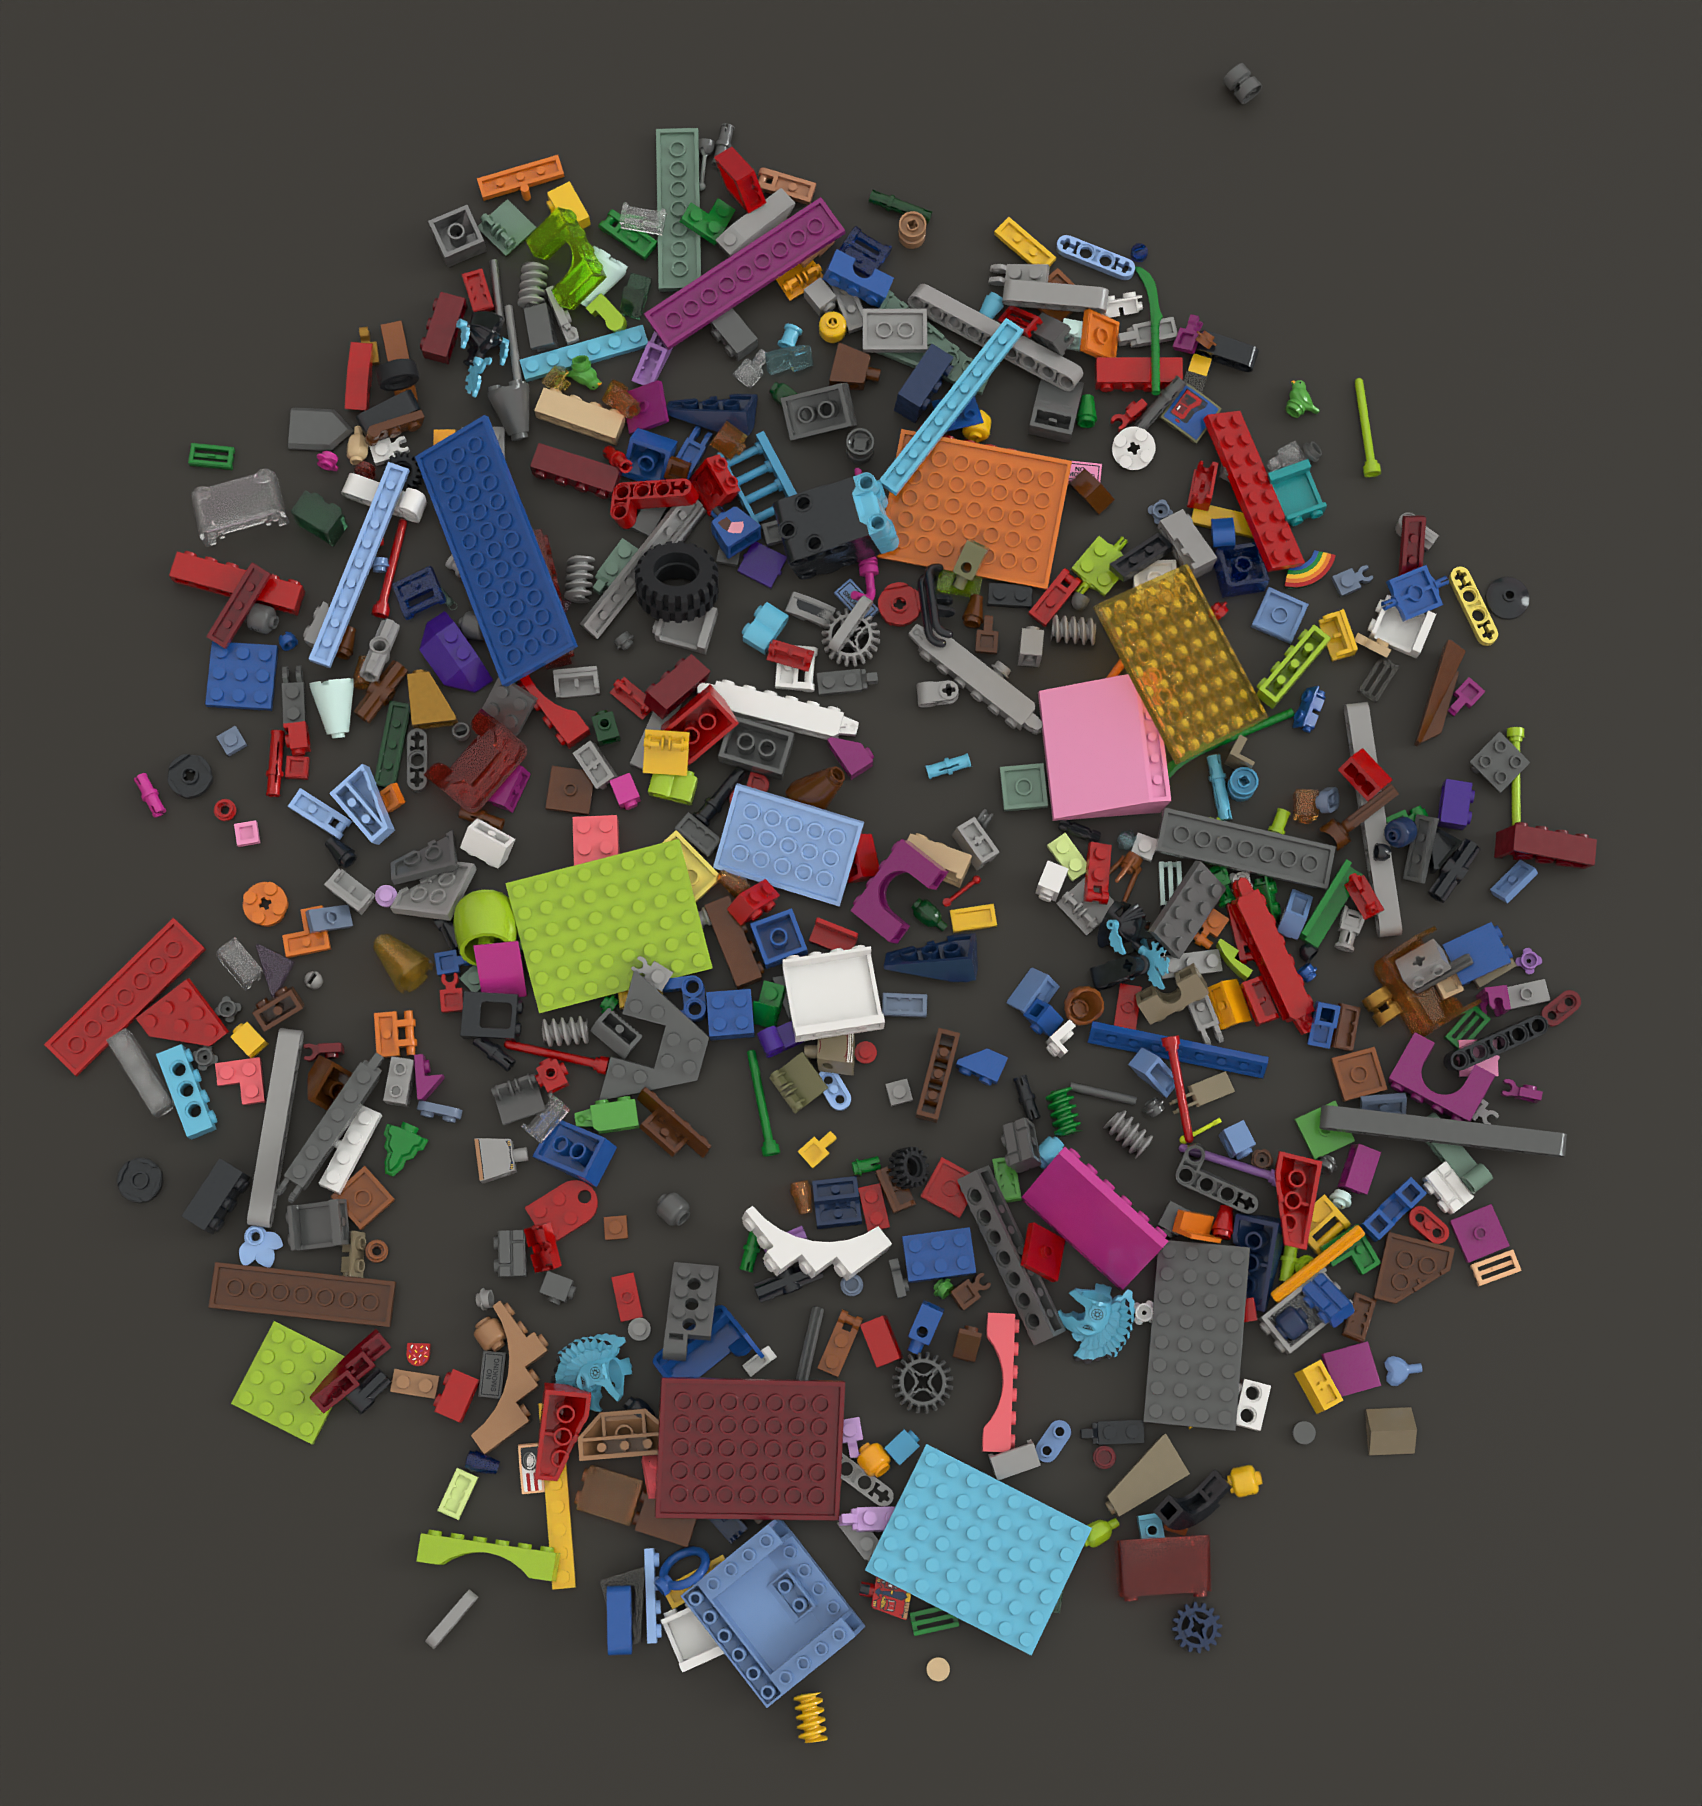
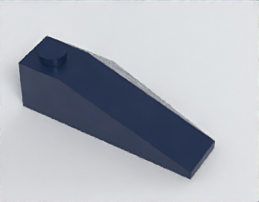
M757 394L729 395L730 399L717 400V396H712L703 402H698V399L695 398L669 401L666 407L668 415L728 436L744 438L749 436L754 428L758 396Z
M976 933L947 936V941L935 943L932 940L921 948L910 946L888 952L885 957L884 969L950 982L976 980L978 970Z
M1237 1213L1232 1235L1233 1243L1238 1247L1250 1248L1246 1299L1254 1298L1256 1310L1266 1312L1283 1248L1281 1221L1279 1218L1265 1215Z

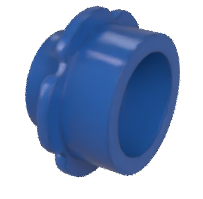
M1307 963L1297 973L1307 983L1316 977L1317 967Z

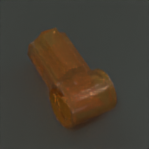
M611 380L602 397V401L616 408L626 418L632 419L641 410L639 402L627 392V386L619 381Z

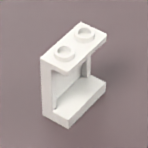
M1387 595L1384 600L1380 599L1375 611L1378 612L1376 620L1372 618L1367 629V631L1371 632L1369 638L1374 641L1380 638L1389 643L1388 647L1417 659L1436 614L1428 611L1426 614L1423 613L1403 622L1395 606L1386 611L1382 609L1389 605L1381 606V602L1391 599V596Z
M685 1604L686 1609L680 1612L675 1608L664 1613L665 1618L661 1620L682 1672L725 1654L687 1604Z

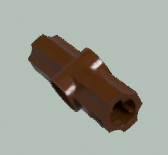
M392 660L378 681L371 682L366 691L367 694L353 712L363 721L370 723L382 706H386L392 700L396 693V688L409 671L399 662Z

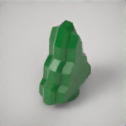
M402 1122L400 1127L387 1123L384 1131V1136L386 1137L384 1147L388 1152L384 1161L385 1174L394 1177L403 1169L407 1160L414 1159L418 1151L424 1150L429 1140L417 1134L419 1128Z

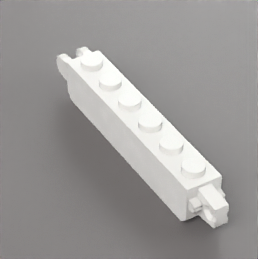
M729 680L716 681L715 685L711 684L725 699L731 711L737 717L825 740L830 737L839 738V735L855 737L857 734L859 722L845 717L844 712H840L841 710L837 707L828 706V708H824L813 701L804 703L798 701V698L793 696H786L784 698L777 696V693L765 690L760 692L756 691L755 687L743 685V687L736 686L734 682ZM699 684L697 687V693L699 694L710 684Z

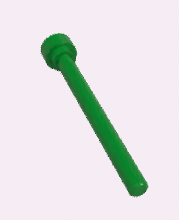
M749 1050L747 1051L764 1137L763 1146L761 1147L763 1157L780 1154V1148L772 1136L756 1051Z

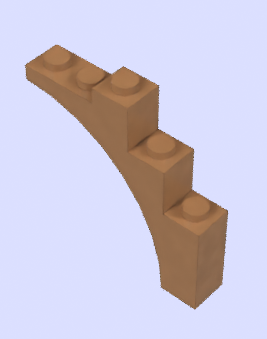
M501 1301L494 1304L493 1308L502 1322L507 1337L509 1350L508 1377L504 1392L495 1410L486 1422L471 1435L486 1455L531 1422L528 1418L531 1413L524 1404L519 1405L518 1403L540 1387L537 1383L540 1380L533 1369L528 1370L527 1368L549 1352L546 1348L549 1343L542 1334L537 1336L533 1332L527 1337L525 1335L528 1332L527 1328L521 1321L517 1323L512 1317L515 1312L508 1302L503 1304Z

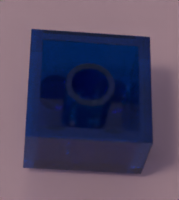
M1255 542L1217 548L1215 552L1217 559L1214 568L1222 598L1264 592L1270 580Z

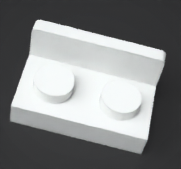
M1068 1020L1046 1041L1048 1045L1046 1049L1054 1057L1058 1056L1061 1058L1068 1052L1062 1044L1074 1034L1072 1029L1075 1025L1071 1020Z

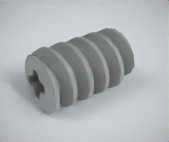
M538 262L523 263L521 268L522 275L520 276L521 283L519 285L520 291L518 293V306L527 308L545 303V299L539 296L546 295V291L540 288L547 286V283L541 280L548 278L547 274L542 273L549 270L548 266Z
M584 555L568 558L567 564L569 566L566 568L568 575L565 578L568 583L565 584V590H567L564 593L565 599L574 603L591 602L585 596L592 595V592L586 590V588L593 586L591 582L587 581V579H592L593 575L587 572L594 570V566L588 565V563L594 562L595 558Z
M1054 615L1051 626V640L1055 636L1056 642L1059 643L1061 638L1064 637L1065 643L1068 644L1070 638H1073L1074 644H1077L1079 638H1081L1082 644L1085 645L1087 640L1090 639L1091 646H1094L1096 623L1094 624L1093 618H1089L1087 623H1085L1084 617H1080L1077 623L1075 616H1072L1068 622L1065 615H1063L1061 621H1059L1058 615Z
M579 1016L577 1023H575L573 1017H570L568 1023H566L564 1018L561 1017L559 1024H557L555 1019L552 1018L550 1025L547 1024L546 1019H543L542 1034L544 1044L547 1041L548 1046L552 1047L555 1040L557 1045L561 1046L564 1039L566 1044L570 1045L572 1039H574L575 1044L579 1045L581 1038L585 1044H588V1019L584 1022L582 1017Z
M1126 1110L1120 1113L1117 1112L1103 1129L1111 1127L1110 1135L1118 1133L1115 1140L1120 1141L1124 1139L1122 1147L1125 1148L1130 1145L1129 1153L1132 1154L1137 1151L1136 1159L1150 1145L1153 1136L1150 1135L1145 1138L1146 1129L1137 1131L1140 1124L1131 1125L1133 1117L1125 1119Z

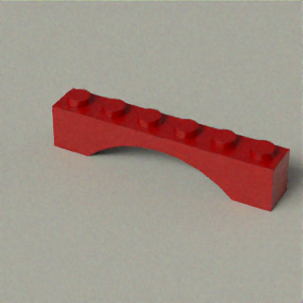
M529 675L518 680V686L538 698L533 708L536 712L540 710L543 713L544 717L542 719L549 729L552 727L557 732L555 737L562 746L566 744L571 749L591 734L588 726L576 711L565 709L547 699L536 688Z

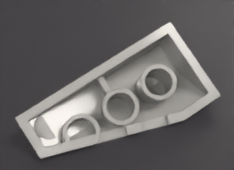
M782 188L765 199L766 204L749 214H745L716 239L717 244L728 257H731L788 219L796 203Z

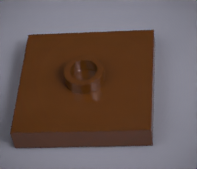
M552 766L545 809L590 815L594 785L585 771Z

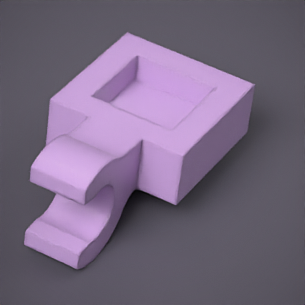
M860 1418L844 1419L843 1444L848 1443L850 1459L857 1458L859 1456L857 1441L863 1440Z

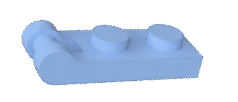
M301 788L288 805L291 810L338 840L344 835L342 832L345 828H349L352 823L350 819ZM334 819L339 821L335 828L330 825Z

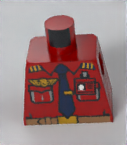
M877 1576L875 1584L861 1581L859 1595L872 1598L871 1608L907 1620L911 1598L910 1593Z

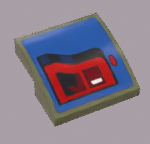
M1187 384L1174 398L1175 401L1164 409L1159 418L1174 430L1181 432L1193 443H1197L1207 430L1203 418L1209 414L1219 413L1222 408Z

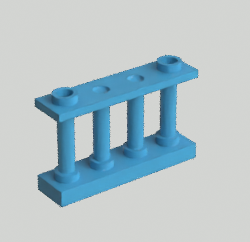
M764 431L756 434L755 446L726 459L731 475H733L730 469L731 466L758 453L759 455L763 454L766 459L763 465L736 477L740 490V485L766 472H773L776 478L774 483L747 496H744L742 490L736 495L745 513L757 523L775 515L773 506L754 515L749 505L750 503L777 490L779 492L783 491L785 498L797 494ZM722 452L717 453V455L720 454L724 458Z

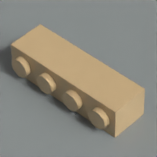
M543 388L534 410L538 419L616 446L626 423L625 416L619 410L602 408L596 402L587 403L576 395H564L556 388Z

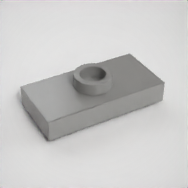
M1545 979L1507 987L1511 1010L1550 1001Z

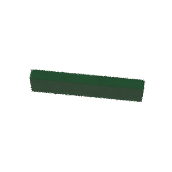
M389 702L374 776L377 787L386 788L392 783H397L411 715L410 704Z

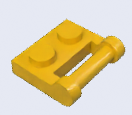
M1325 1194L1315 1202L1308 1245L1317 1255L1321 1253L1319 1249L1321 1245L1333 1239L1343 1229H1348L1351 1226L1349 1220ZM1335 1217L1338 1222L1316 1241L1312 1236Z

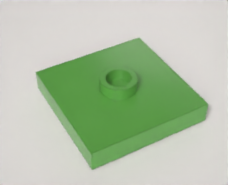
M1336 1101L1327 1104L1330 1106H1338ZM1321 1107L1294 1120L1314 1160L1318 1159L1319 1156L1327 1155L1355 1142L1352 1133L1319 1129Z

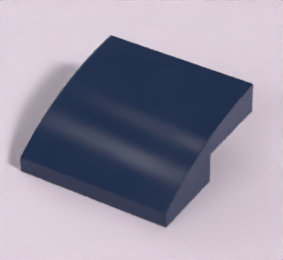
M857 1176L812 1181L817 1229L862 1224Z

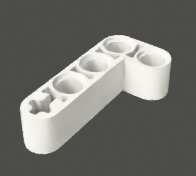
M349 473L341 494L348 499L371 506L380 482ZM412 488L402 491L392 515L419 523L427 505L425 495Z

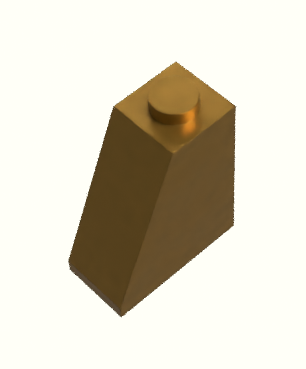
M414 670L412 674H407L411 720L414 729L447 727L458 723L454 712L429 672Z

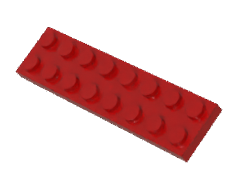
M1241 411L1207 415L1203 418L1221 463L1226 468L1227 477L1267 571L1301 567L1305 561L1291 528L1285 520V514L1274 488L1268 480L1267 472Z
M172 918L44 1045L75 1076H78L206 949L180 923Z

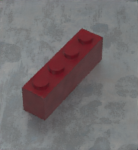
M538 443L530 465L532 474L539 479L546 480L548 478L561 486H574L576 490L587 493V491L593 492L602 499L612 498L613 489L619 484L622 477L621 471L617 467Z

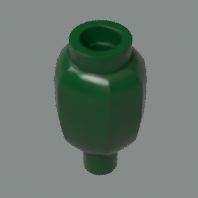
M777 382L774 383L769 391L772 394L773 400L781 406V398L798 394L785 383L779 384Z
M918 898L911 906L914 910V916L928 927L936 926L942 932L948 926L941 920V912L929 900Z

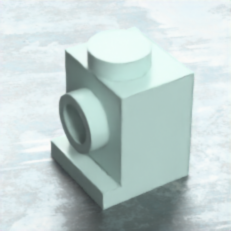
M1064 318L1063 323L1071 328L1064 341L1070 336L1074 337V341L1067 349L1079 351L1083 321Z

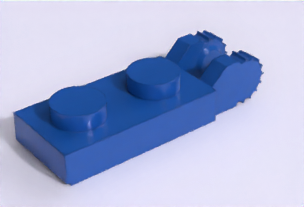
M696 426L689 438H686L676 456L679 459L692 463L688 480L706 452V448L713 436V433L708 432L701 444L696 442L697 437L701 433V427Z

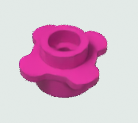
M323 451L321 454H317L319 460L317 465L327 471L338 470V466H336L338 457L334 453Z

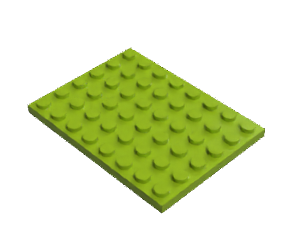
M679 839L505 883L539 1013L629 990L634 972L631 967L634 966L637 969L643 967V962L637 959L638 956L644 957L650 966L655 961L672 971L673 974L670 978L712 969Z

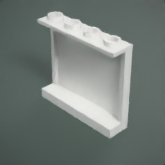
M858 945L850 950L837 948L831 950L830 953L812 952L808 956L799 957V955H791L783 959L782 969L795 1042L884 1029L885 1020L884 1014L881 1012L871 958V946Z

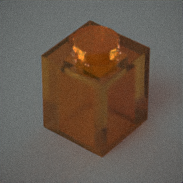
M726 421L710 445L731 460L735 454L739 456L745 449L744 441L747 435Z
M1296 789L1293 794V820H1299V823L1305 824L1316 820L1318 809L1316 808L1315 799L1318 796L1319 790Z

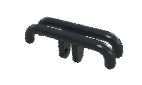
M937 563L927 566L925 574L921 575L918 579L917 586L926 639L932 645L943 648L946 646V641L937 638L933 633V629L941 637L952 638L953 631L942 627L939 617H952L955 615V609L949 607V605L953 604V597L937 594L935 591L934 581L936 580V575L933 573L942 572L944 568L942 564Z

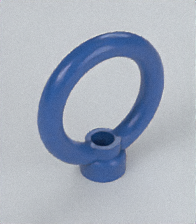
M696 1546L676 1551L662 1564L659 1578L654 1581V1585L663 1596L668 1595L671 1590H683L693 1586L704 1577L709 1569L710 1556L708 1552ZM688 1556L700 1557L701 1564L699 1568L688 1578L673 1581L668 1576L672 1566L679 1560Z

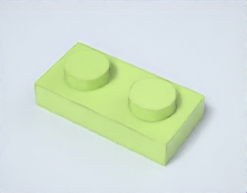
M1066 833L1047 845V848L1061 866L1068 868L1067 876L1072 882L1086 873V861Z

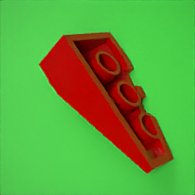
M544 1383L534 1479L558 1481L584 1423H586L589 1417L591 1392L566 1384Z

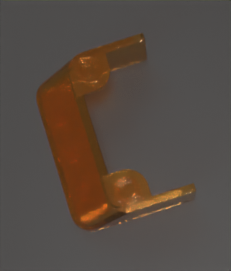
M1435 926L1413 936L1377 960L1374 965L1376 976L1383 986L1386 985L1392 994L1391 1000L1396 1001L1403 1010L1400 1015L1411 1033H1417L1423 1037L1482 1003L1478 999L1463 1007L1461 1002L1455 997H1448L1442 1001L1434 986L1421 993H1415L1403 981L1395 960L1423 945L1422 939L1436 931Z

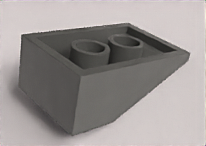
M840 383L781 398L790 441L857 425L848 383Z

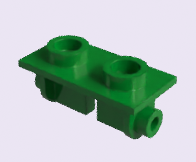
M1264 876L1265 881H1263V878L1255 879V884H1253L1254 891L1259 889L1266 899V907L1269 913L1274 916L1275 921H1280L1281 907L1279 902H1276L1275 894L1278 890L1275 880Z

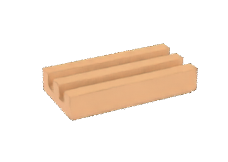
M1514 1250L1470 1265L1478 1286L1521 1271ZM1507 1256L1511 1257V1260L1482 1271H1479L1477 1268ZM1512 1264L1515 1267L1484 1280L1481 1278L1482 1275Z

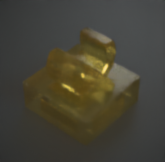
M554 366L541 381L547 388H558L559 390L563 388L565 391L571 385L565 379L569 371L564 366Z

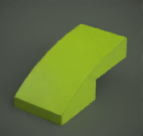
M1220 938L1216 948L1219 949L1221 958L1237 976L1246 981L1253 970L1235 959L1239 950Z

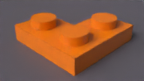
M323 905L301 909L304 931L282 935L287 958L331 950L328 931L310 933L305 913L307 910L324 908Z

